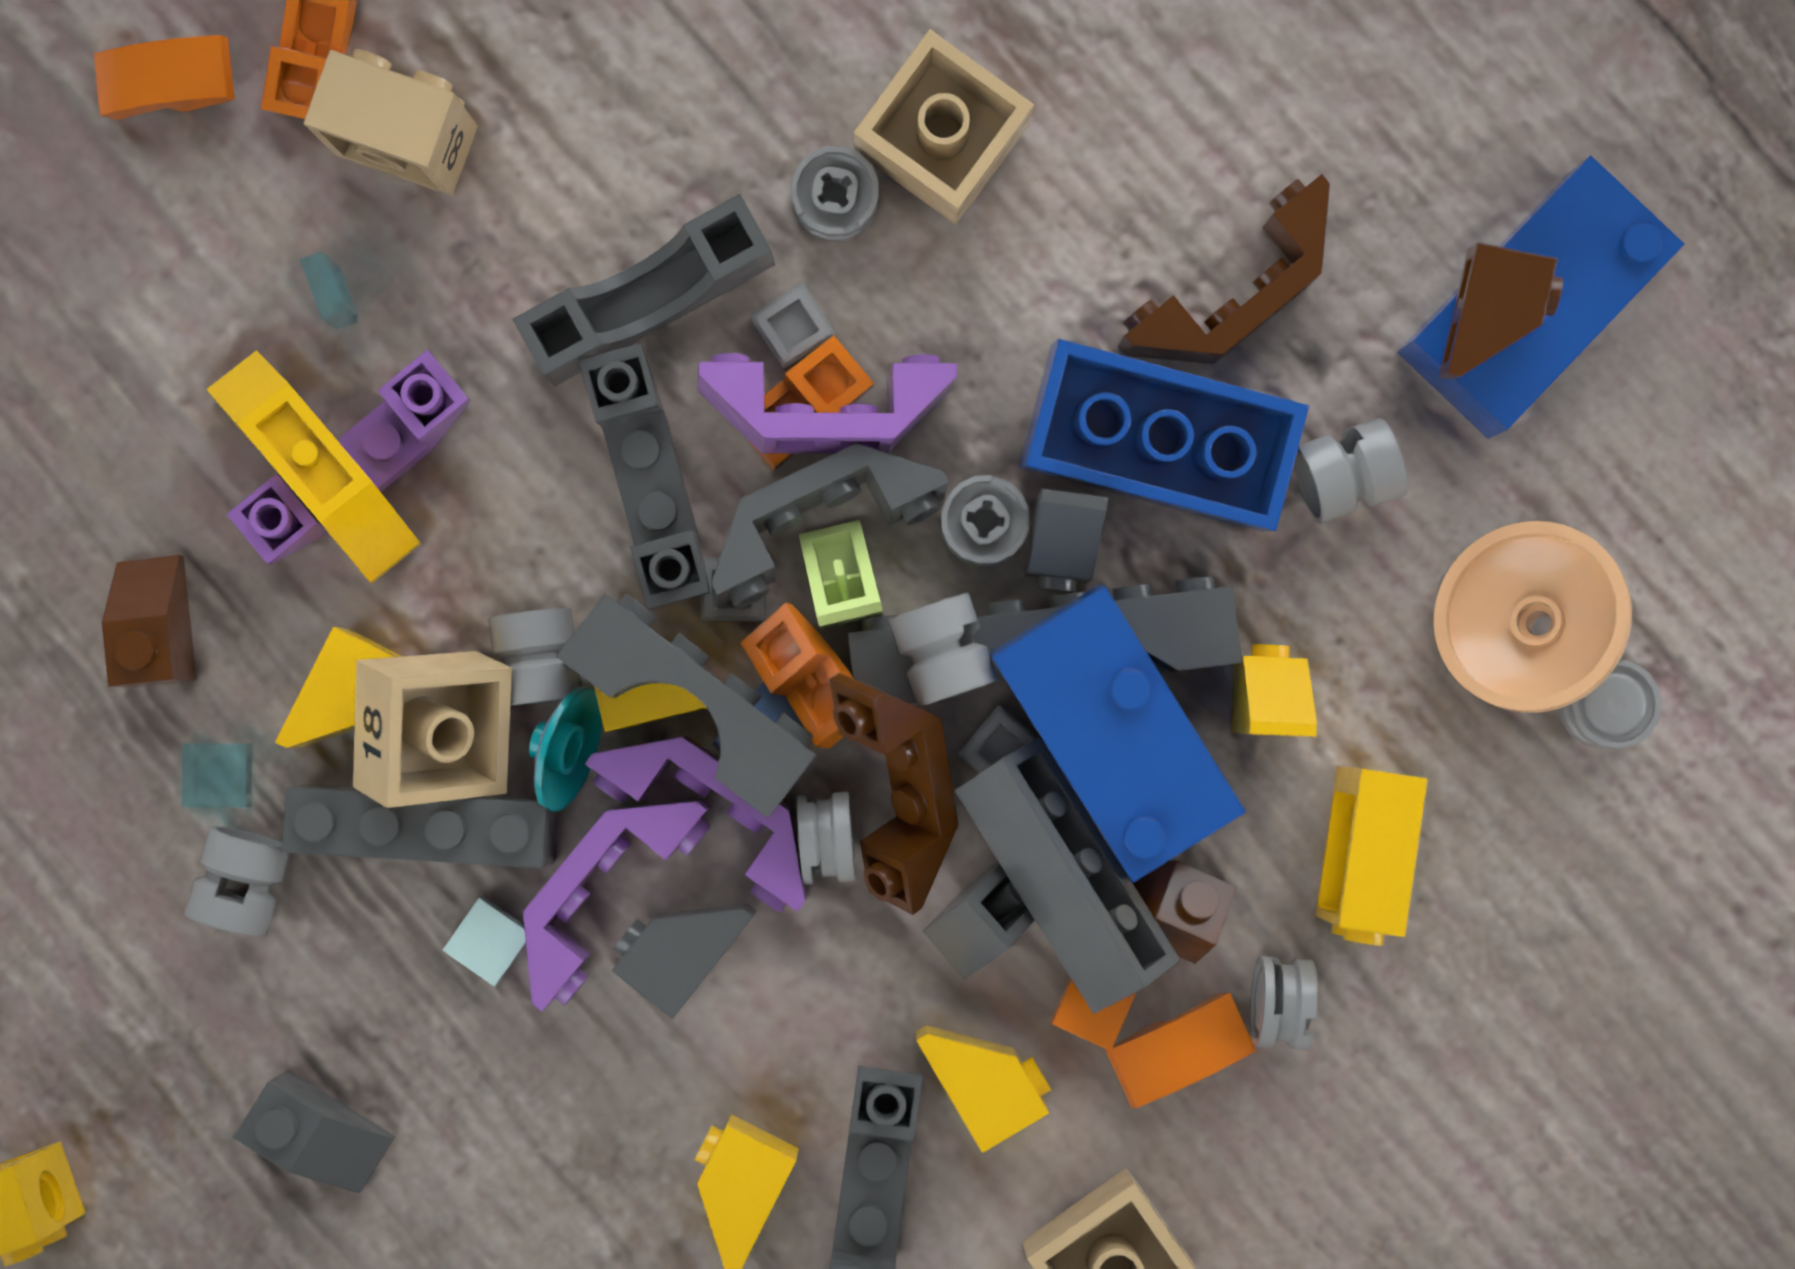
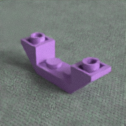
M428 349L377 391L385 401L337 440L380 492L430 453L471 401ZM278 473L226 514L268 565L276 563L328 534L322 524Z
M739 353L717 354L711 357V362H698V392L762 454H834L855 443L890 453L950 393L957 378V363H940V358L935 355H910L904 357L902 363L892 364L887 378V413H878V407L870 404L845 405L840 408V413H814L813 406L800 403L783 404L776 407V412H764V362H749L747 355Z
M688 736L591 754L585 765L598 773L592 782L619 802L624 803L629 795L637 801L645 799L672 761L679 766L674 775L675 778L703 797H706L709 791L713 789L732 803L727 813L740 824L757 834L763 826L772 830L774 833L745 873V876L755 882L750 892L763 903L780 913L786 905L797 912L800 910L808 895L806 885L803 884L800 851L791 807L781 801L771 816L766 818L715 779L720 758Z
M700 799L613 808L603 813L523 911L531 1002L536 1008L542 1012L555 999L565 1006L588 979L589 975L580 968L592 954L556 926L553 921L558 917L564 923H567L591 894L582 887L598 867L607 874L630 847L631 843L623 838L628 830L631 831L665 860L672 857L677 849L688 856L711 828L703 820L704 816L712 808L709 804Z

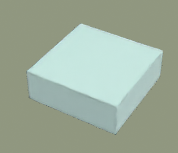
M481 896L477 899L442 951L495 987L500 983L526 945L524 924L484 896Z

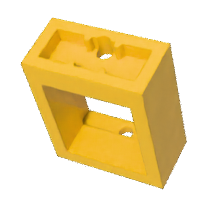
M1336 766L1315 916L1332 924V934L1344 936V940L1383 946L1385 934L1405 937L1428 782L1427 778Z

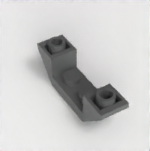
M642 343L579 360L596 423L603 429L634 542V546L630 547L647 609L651 610L711 593L700 537L671 431Z
M855 443L741 498L711 582L712 597L718 609L731 602L735 608H742L758 601L769 593L770 590L767 585L775 581L776 566L759 533L767 530L770 536L786 532L803 521V512L821 503H825L827 508H833L853 499L861 492L859 485L863 483L867 484L888 526L902 519H905L907 525H912L932 516L940 510L939 501L945 498L949 484L944 472Z
M858 1065L830 1269H896L897 1247L912 1141L915 1138L923 1074Z

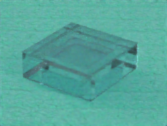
M321 251L300 259L321 318L337 330L357 323L359 316L340 265Z
M184 743L182 750V807H252V744Z

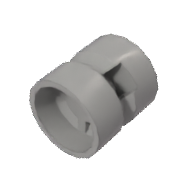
M1381 417L1344 430L1342 441L1339 442L1330 435H1326L1299 444L1294 469L1308 510L1318 524L1354 513L1360 500H1363L1369 507L1407 495L1408 479L1404 460L1392 430Z
M969 593L944 599L889 619L900 655L911 657L913 661L907 676L918 707L998 681L987 646L975 643L973 639L980 626Z
M571 608L534 610L488 618L492 654L503 658L504 664L512 667L511 707L562 701L576 687H581L580 675L556 657L575 633Z
M210 826L200 857V863L207 869L205 876L194 879L184 915L195 922L224 931L253 936L267 935L277 903V899L270 892V888L272 885L283 882L291 853L282 852V841L241 829ZM230 879L249 884L247 893L226 888L227 880Z

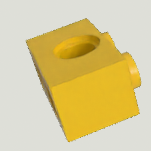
M61 1141L0 1163V1257L5 1267L43 1252L44 1246L67 1237L65 1225L86 1213Z

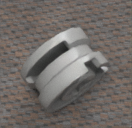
M825 146L809 153L798 164L791 181L793 210L799 223L812 236L825 241H846L860 235L873 222L879 207V181L872 164L859 152L844 146Z
M992 475L973 476L959 483L947 496L940 516L941 535L948 550L960 561L976 567L996 566L1009 560L1025 542L1030 528L1029 507L1023 494L1012 483Z
M1620 660L1612 673L1599 687L1577 702L1558 710L1564 727L1572 737L1581 743L1599 748L1620 749L1634 746L1651 734L1659 721L1662 701L1659 687L1648 671L1634 662Z
M849 792L833 793L828 800H817V807L813 802H809L808 795H798V836L803 884H814V875H819L821 872L823 877L836 876L839 882L855 881V867L853 859H855Z
M1259 955L1253 971L1250 998V1029L1252 1042L1255 1046L1272 1047L1276 1041L1287 1042L1288 1047L1291 1049H1309L1314 1033L1312 1030L1307 1029L1312 1019L1317 1017L1318 983L1314 961L1311 959L1294 958L1291 964H1281L1277 957Z

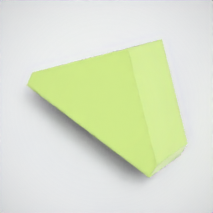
M860 519L799 534L819 627L822 630L860 621V619L883 615Z

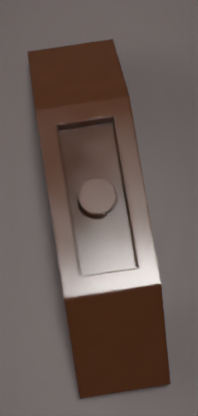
M1321 174L1306 187L1299 179L1295 180L1269 203L1275 212L1262 228L1291 261V266L1283 258L1279 259L1252 282L1259 292L1240 306L1232 298L1204 321V324L1210 330L1207 335L1174 295L1160 307H1158L1153 299H1150L1122 323L1129 332L1123 336L1118 345L1121 351L1126 356L1215 364L1308 288L1322 274L1330 183L1324 175Z
M838 673L831 677L829 681L834 703L833 717L839 729V735L885 755L892 791L891 802L896 813V817L860 841L865 868L863 874L864 881L869 889V893L873 894L877 899L887 901L914 915L923 908L958 828L942 719L887 693Z

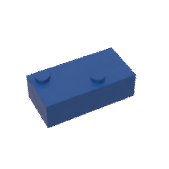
M1590 155L1570 171L1498 246L1558 259L1554 276L1563 278V287L1554 316H1544L1543 324L1463 376L1452 380L1439 378L1440 366L1458 293L1457 289L1397 353L1489 439L1508 430L1685 243Z
M1058 339L1050 346L1019 468L1257 531H1276L1310 405Z
M1098 584L989 653L1132 882L1142 878L1246 813L1105 586Z

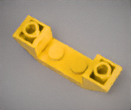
M257 350L206 389L371 584L421 545L420 541L371 479L290 384Z

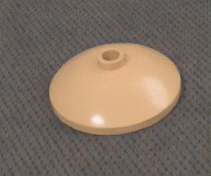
M1526 521L1500 527L1468 546L1446 573L1439 588L1434 608V633L1437 647L1442 660L1453 677L1466 690L1482 701L1501 709L1522 713H1538L1563 708L1584 698L1599 687L1620 661L1628 643L1632 624V604L1628 585L1622 571L1609 553L1585 533L1563 524L1545 521ZM1541 616L1550 617L1551 627L1549 631L1543 635H1533L1531 630L1533 622Z

